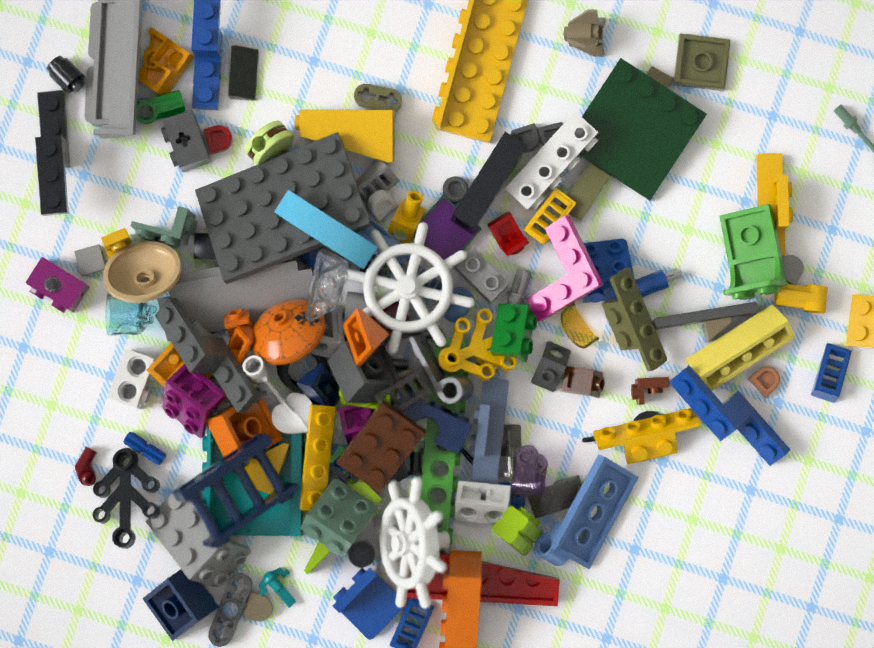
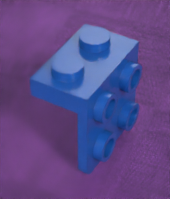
M613 239L584 243L604 285L584 296L582 302L598 303L608 299H616L617 296L610 282V277L627 267L631 269L634 276L627 241L625 239Z
M370 567L367 571L361 568L351 578L355 583L348 590L343 586L335 594L333 599L336 602L332 607L338 613L341 612L367 639L372 640L404 607H397V593Z

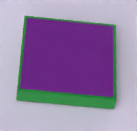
M444 195L420 221V223L425 222L428 225L424 246L436 252L443 260L460 250H465L482 230L478 225L473 234L450 221L457 207Z

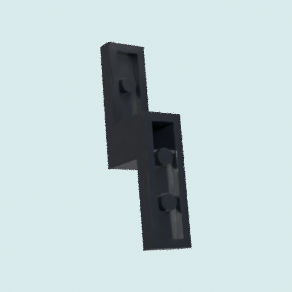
M63 90L37 92L41 137H35L41 215L69 214L65 168H71L65 92Z

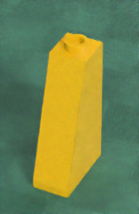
M303 109L299 110V115L295 116V130H299V136L317 141L338 132L342 138L345 150L385 162L395 161V110Z

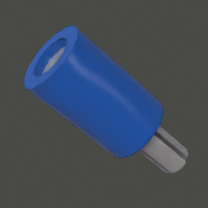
M681 269L664 274L663 270H659L635 279L642 297L669 288L668 282L683 277V273H680L682 272Z

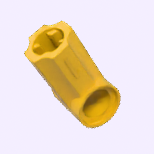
M787 284L785 287H780L779 293H775V306L799 308L804 312L824 314L826 312L828 287L814 284H806L805 286Z

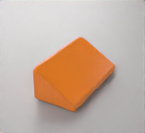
M237 326L228 343V347L240 365H242L253 343V329L251 326Z

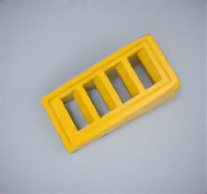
M556 187L524 228V231L545 245L550 239L548 234L544 235L534 227L536 223L544 229L549 226L540 218L542 214L552 222H556L560 218L567 216L577 202ZM555 197L567 205L565 210L553 202ZM548 206L561 214L560 217L557 218L547 210Z

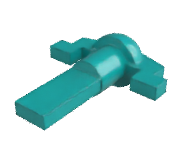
M280 567L264 574L262 581L258 585L261 589L259 592L261 596L268 592L265 587L269 584L288 608L297 602L277 578L279 575L285 578L290 573L287 569L283 571Z

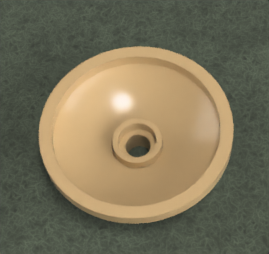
M156 241L133 243L117 251L108 260L103 271V281L107 291L120 301L128 303L153 301L165 295L176 285L182 271L181 261L177 252L164 243Z

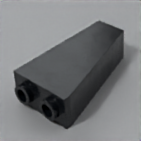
M506 131L504 132L455 209L450 221L473 234L524 154L527 145L520 136L515 133L509 134Z

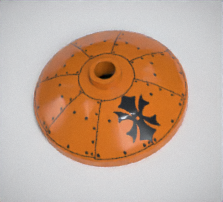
M290 299L279 302L268 308L254 324L251 348L256 356H259L263 362L268 364L283 365L295 362L309 354L322 339L326 326L324 314L315 303L309 300Z

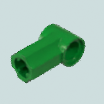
M176 90L151 98L137 100L136 119L142 124H151L155 120L186 112L180 90ZM149 105L152 107V112L148 117H140L138 115L141 106Z

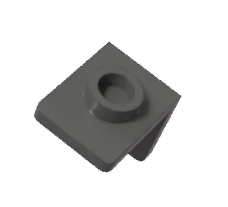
M547 341L531 383L554 392L567 366L571 350ZM556 350L563 355V357H556L552 355L550 351Z

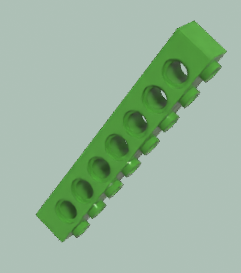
M445 338L446 345L443 347H439L435 342L434 354L437 360L441 350L450 346L452 338ZM462 339L460 350L468 347L466 346L467 340ZM458 370L455 373L444 371L447 378L453 376H465L468 378L469 375L468 372ZM431 382L429 405L431 401H434L446 407L445 410L451 411L453 416L455 412L465 414L466 401L453 404L445 403L441 400ZM427 418L420 499L427 504L432 513L435 511L442 513L443 525L437 531H447L450 537V544H452L453 529L448 528L449 518H455V502H451L452 492H457L459 476L453 475L454 465L460 466L461 451L458 455L449 450H439L434 443L439 433V426L436 421ZM437 462L447 464L449 470L446 476L438 477L434 474L433 467ZM442 488L445 491L446 498L442 503L432 501L430 494L433 489Z

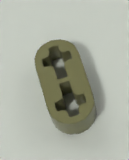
M361 84L354 91L356 104L364 109L395 110L397 112L402 105L400 93L392 88ZM364 90H369V95L376 97V99L368 98L366 102H362V98L358 95L359 93L363 94ZM389 95H394V100L398 102L397 104H392V107H387V102L379 99H388Z

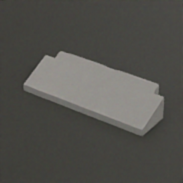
M97 0L90 8L88 55L94 59V66L89 67L87 70L84 118L95 127L102 126V129H94L93 134L102 139L136 135L143 0Z
M293 258L229 284L223 281L219 267L184 273L180 275L178 282L169 291L170 296H168L178 300L191 322L198 319L210 333L227 330L224 326V315H227L228 312L234 309H249L255 324L268 308L279 302L290 299H305L313 303L318 301L312 269L299 271L297 261ZM162 297L157 299L159 309L168 299V297Z

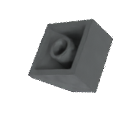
M344 341L327 360L347 403L368 404L400 390L404 386L384 345L378 346L361 366L356 365L348 341Z

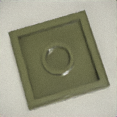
M680 33L673 85L724 91L731 40Z

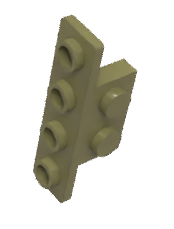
M627 267L610 277V282L617 298L606 300L602 303V307L620 350L639 349L647 371H654L667 361V356L632 271Z

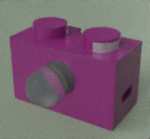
M41 257L25 282L31 286L29 292L42 300L44 296L52 299L51 305L63 313L67 309L74 313L90 288L89 285L44 257Z

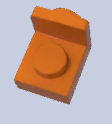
M234 309L228 312L227 315H224V326L228 331L230 339L237 326H251L253 328L254 323L249 309Z

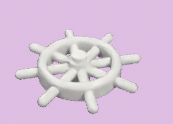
M425 222L419 223L414 243H402L391 247L387 245L378 230L371 231L370 237L380 253L370 263L366 273L348 268L342 271L343 278L363 283V293L367 304L363 311L370 317L373 316L384 327L392 330L388 352L393 355L399 350L402 333H417L428 330L439 347L445 346L446 339L436 323L445 315L450 304L472 308L475 305L473 298L453 293V282L449 271L450 268L467 258L466 251L460 250L443 260L436 252L424 246L428 231V225ZM409 255L410 260L407 273L405 274L396 258ZM421 258L433 265L432 268L417 276ZM387 263L397 280L378 276V273ZM440 275L442 291L423 286ZM374 286L394 291L376 301ZM420 296L438 300L439 303L429 313ZM400 300L395 319L383 311L386 307ZM410 302L421 319L406 321Z
M420 477L412 479L410 497H401L398 482L395 479H390L387 486L392 502L386 507L383 516L377 514L373 518V522L380 527L379 546L382 558L376 569L379 573L386 571L392 582L398 586L396 595L397 607H404L406 605L408 589L416 588L421 607L428 608L431 605L426 585L432 580L435 571L443 573L446 570V564L439 559V548H448L450 537L447 531H437L436 525L442 520V513L440 511L432 513L427 504L420 499L422 479Z

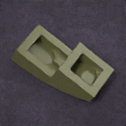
M589 162L568 193V196L577 202L569 214L581 221L611 175ZM562 202L560 207L565 210L567 205Z

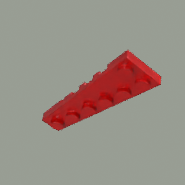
M439 552V559L446 564V570L443 573L435 571L432 580L426 586L430 599L442 600V596H447L448 590L443 589L444 573H449L450 554ZM482 561L480 602L558 606L560 580L557 577ZM416 588L408 589L407 598H418Z

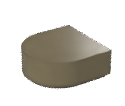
M251 591L243 617L254 621L266 620L273 611L271 600L265 595L261 596Z

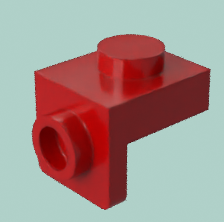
M509 211L487 224L499 248L507 256L520 253L524 246L529 243Z

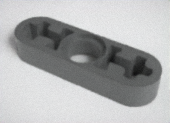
M235 574L227 584L208 632L209 641L214 646H226L234 636L253 587L252 579L247 574ZM241 578L245 579L244 584L247 585V589H242L238 596L243 597L242 603L236 598H228L229 592L232 595L236 592L237 587L233 585L234 581H239ZM233 602L237 605L238 613L235 617L230 618L224 614L223 607L226 603ZM219 617L226 622L234 623L232 627L230 625L226 626L224 633L228 637L227 639L223 638L220 642L216 640L217 635L214 634V631L220 630L223 622H218Z

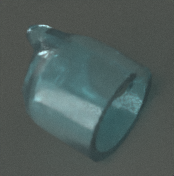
M108 293L105 312L107 335L141 334L147 329L149 324L154 322L155 319L151 315L156 313L157 307L150 305L148 302H123Z

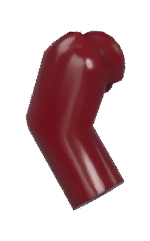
M87 446L75 464V471L82 485L91 486L96 481L91 463L97 452Z

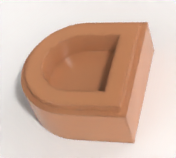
M764 366L756 370L748 380L767 398L779 386L780 375L773 367Z

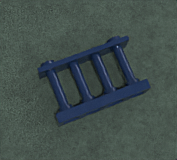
M257 434L172 492L177 501L193 504L211 536L202 541L204 546L212 548L224 546L230 541L228 537L277 503L282 504L290 500L294 496L293 492L299 489L297 483H286L284 485L266 455V447L273 443L268 434ZM252 457L258 460L275 489L272 494L264 499L244 468L246 466L244 462ZM230 472L236 474L254 504L253 507L241 514L223 484V477ZM208 487L214 488L233 520L221 529L201 498V492Z

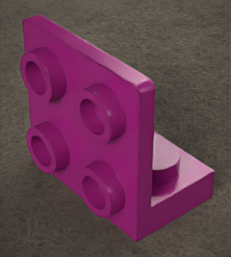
M184 364L165 381L162 408L168 417L179 421L188 433L195 434L201 439L205 435L208 415L225 400L226 394L201 373H190Z

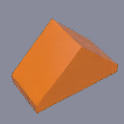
M359 308L343 324L357 366H361L389 335L388 332Z

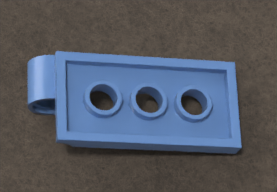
M598 454L562 523L554 521L550 531L541 534L537 538L534 545L535 554L555 566H562L568 559H571L590 569L639 477L605 456ZM609 483V490L604 494V488ZM597 506L596 514L591 517L592 510ZM585 530L583 538L578 540L580 532Z

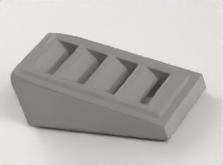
M378 159L356 180L366 208L368 207V199L374 192L378 190H386L388 192L400 181L390 168ZM373 181L377 183L374 187L371 184ZM365 187L369 190L367 194L362 190Z

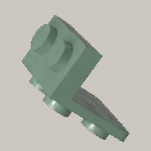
M178 206L171 231L131 221L130 227L142 239L155 241L156 237L168 246L179 248L180 244L188 245L190 235L194 236L198 221L195 220L196 216L188 208Z
M333 479L307 514L300 529L308 537L316 539L327 546L330 552L344 558L376 511V505L340 480Z

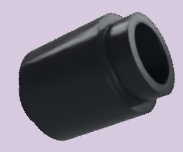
M60 55L48 64L47 71L49 76L67 94L71 92L77 93L82 89L85 84V75L68 58H63Z
M366 541L354 543L348 551L350 562L359 568L369 566L375 557L374 548Z

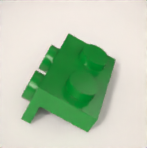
M499 303L490 353L493 356L518 357L521 362L527 363L528 354H531L533 350L532 331L537 327V316L529 305Z

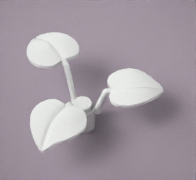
M259 356L246 358L243 363V370L248 378L255 383L264 382L281 402L272 411L274 426L285 434L307 433L310 405H313L310 399L304 394L292 392L285 400L267 378L269 370L265 364L268 363L263 362ZM213 375L209 380L223 391ZM225 402L224 404H220L218 409H215L214 411L219 412L224 408L231 406L232 403Z

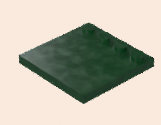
M620 58L582 116L598 132L595 138L599 141L589 152L584 149L579 155L650 201L707 113Z

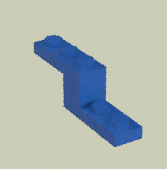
M194 0L191 50L195 56L192 109L219 110L223 34L220 30L221 0Z
M689 365L669 381V384L720 442L738 430L769 466L780 460L791 450L739 390L722 403Z

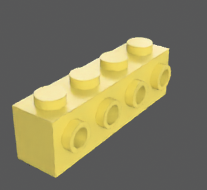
M772 304L685 360L687 365L713 391L793 340L795 336L789 321Z

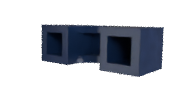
M407 389L406 394L400 391L393 407L414 422L422 418H431L436 421L439 426V433L434 443L459 455L472 428V425L468 424L469 418L455 412L454 416H451L444 412L446 407L434 401H431L430 405L420 401L421 395Z

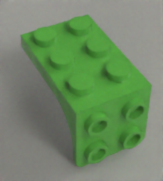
M766 204L719 215L730 270V287L723 290L724 295L732 296V300H747L755 298L754 293L765 295L779 293L780 287L787 286L772 205Z

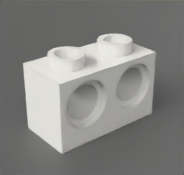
M125 348L107 398L140 409L141 405H146L150 396V391L147 390L151 380L155 381L146 370L156 359ZM142 360L146 364V369L142 374L136 375L133 366L137 361ZM129 385H134L137 390L135 397L132 399H127L124 395L125 388Z
M458 481L455 499V520L495 524L498 519L503 518L502 514L511 505V486Z

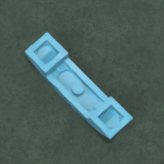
M290 190L286 192L274 211L297 228L362 269L365 268L377 249L376 245Z

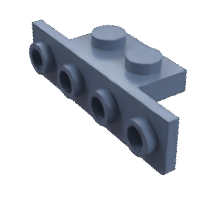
M491 378L489 381H483L480 408H474L472 424H478L476 435L471 434L469 450H474L471 481L497 483L509 388L508 380Z

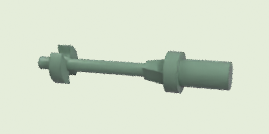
M840 104L833 111L844 122V128L846 130L849 128L855 134L857 133L874 152V144L861 131L860 126L856 122L858 118L856 116L852 117Z

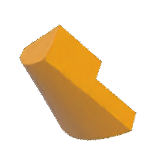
M151 27L148 31V35L151 36L149 48L144 51V65L140 70L139 81L159 95L172 91L194 59V56Z

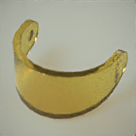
M575 303L570 304L562 311L560 317L562 327L568 338L576 346L586 349L600 339L594 335L584 322Z

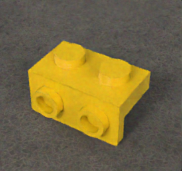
M852 294L846 346L874 349V296Z

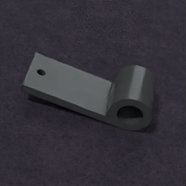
M425 335L409 338L416 358L422 363L442 401L453 404L464 402L471 398L474 389L471 380L465 376L447 378L444 371L440 368Z

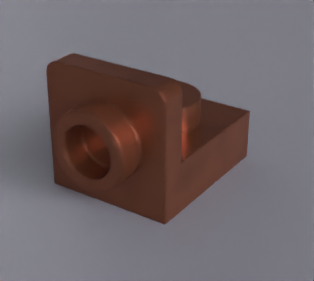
M669 377L635 379V384H631L632 400H636L637 405H643L644 389H647L648 394L663 393V388L670 387Z

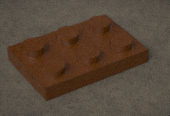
M383 400L339 456L336 463L380 493L425 436L426 429Z

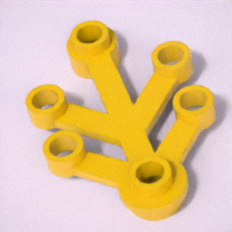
M482 308L475 316L476 324L469 346L461 350L463 335L470 330L471 324L466 318H459L454 323V333L450 346L442 349L438 355V364L443 371L455 373L458 370H463L478 376L481 381H489L495 373L492 365L483 364L478 366L466 359L474 356L499 366L505 372L511 371L516 366L517 360L515 357L493 356L490 353L489 349H491L493 336L482 340L486 326L493 318L492 312L489 309ZM480 314H485L488 319L486 321L483 320ZM458 323L464 324L466 329H460ZM448 356H452L455 362H450ZM504 360H509L511 362V366H507L504 363ZM482 369L488 370L489 376H485L482 373Z

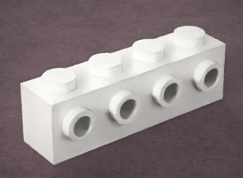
M575 111L505 189L527 210L531 207L536 209L546 199L543 196L545 191L549 187L554 190L563 180L560 175L566 168L571 171L580 162L581 159L577 156L584 149L589 152L599 141L595 138L598 132Z

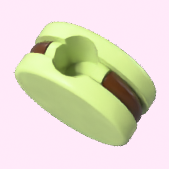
M272 121L260 128L249 139L244 150L247 156L253 160L254 164L259 166L262 162L280 156L282 151L287 152L293 144L294 136L281 121Z

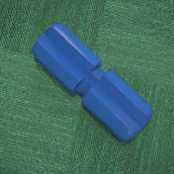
M129 432L124 438L123 443L138 453L142 452L144 457L156 465L162 464L166 458L165 452L152 444H147L146 440L134 432Z

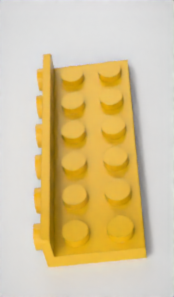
M469 0L467 9L462 8L458 24H462L460 34L455 33L451 47L456 49L453 58H448L445 72L449 73L447 83L442 82L438 97H442L440 107L435 106L432 121L436 122L435 130L490 144L528 0Z

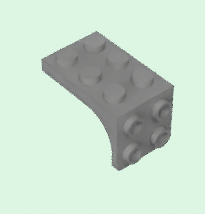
M173 493L159 506V516L155 519L148 518L145 521L188 579L213 587L225 584L229 580V576L237 567L245 563L248 555L251 553L248 546L240 544L228 537L230 541L220 548L204 546L202 541L211 536L193 504L177 501Z

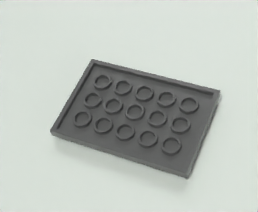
M338 132L262 162L259 166H252L195 189L223 281L226 284L324 246V244L274 212L288 190L355 233L372 227L342 138Z

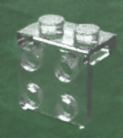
M322 249L317 253L305 316L309 321H313L341 305L343 287L348 279L349 261L326 249Z

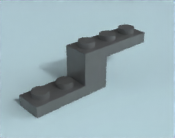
M168 297L154 316L190 373L213 374L237 413H246L260 395L224 339L200 336L178 300Z

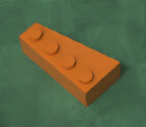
M450 550L449 573H444L443 589H447L448 594L447 596H442L441 612L446 613V619H441L440 635L445 636V642H439V648H477L482 579L481 551Z

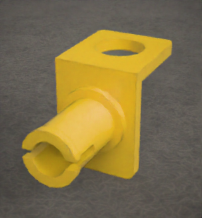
M418 191L408 192L406 200L403 199L388 229V232L393 236V232L397 230L402 231L406 235V240H399L401 243L412 242L415 231L426 211L425 208L420 206L423 201V195Z

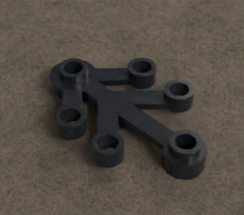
M130 448L120 449L114 454L113 468L101 481L96 482L93 486V493L100 498L108 497L100 507L95 508L92 516L96 522L100 524L107 523L111 517L110 512L120 502L119 527L114 530L112 541L117 547L122 549L132 547L136 540V535L131 530V500L142 509L143 515L149 519H155L160 514L159 506L149 502L131 485L132 474L142 482V487L145 491L156 493L160 488L159 480L149 476L138 466V455ZM130 458L129 463L124 466V460ZM120 476V485L109 496L111 492L110 485ZM154 481V486L148 489L149 482ZM104 485V492L99 494V488ZM153 506L154 512L148 515V509ZM104 511V517L99 519V513ZM128 534V541L123 543V537Z

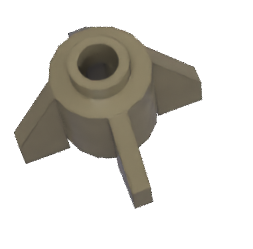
M587 9L570 20L568 26L564 27L565 42H568L570 47H575L593 57L604 56L602 40L603 28L606 23L605 17H598L597 9Z

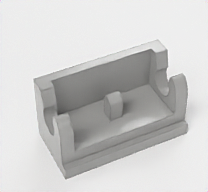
M319 300L315 301V304L319 308H323L321 311L324 314L326 326L322 339L310 353L330 358L345 341L342 306L338 302L334 304Z

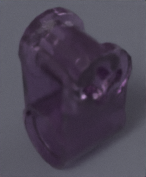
M525 445L517 452L514 475L511 480V489L515 497H541L544 494L548 460L544 455L539 454L533 445Z

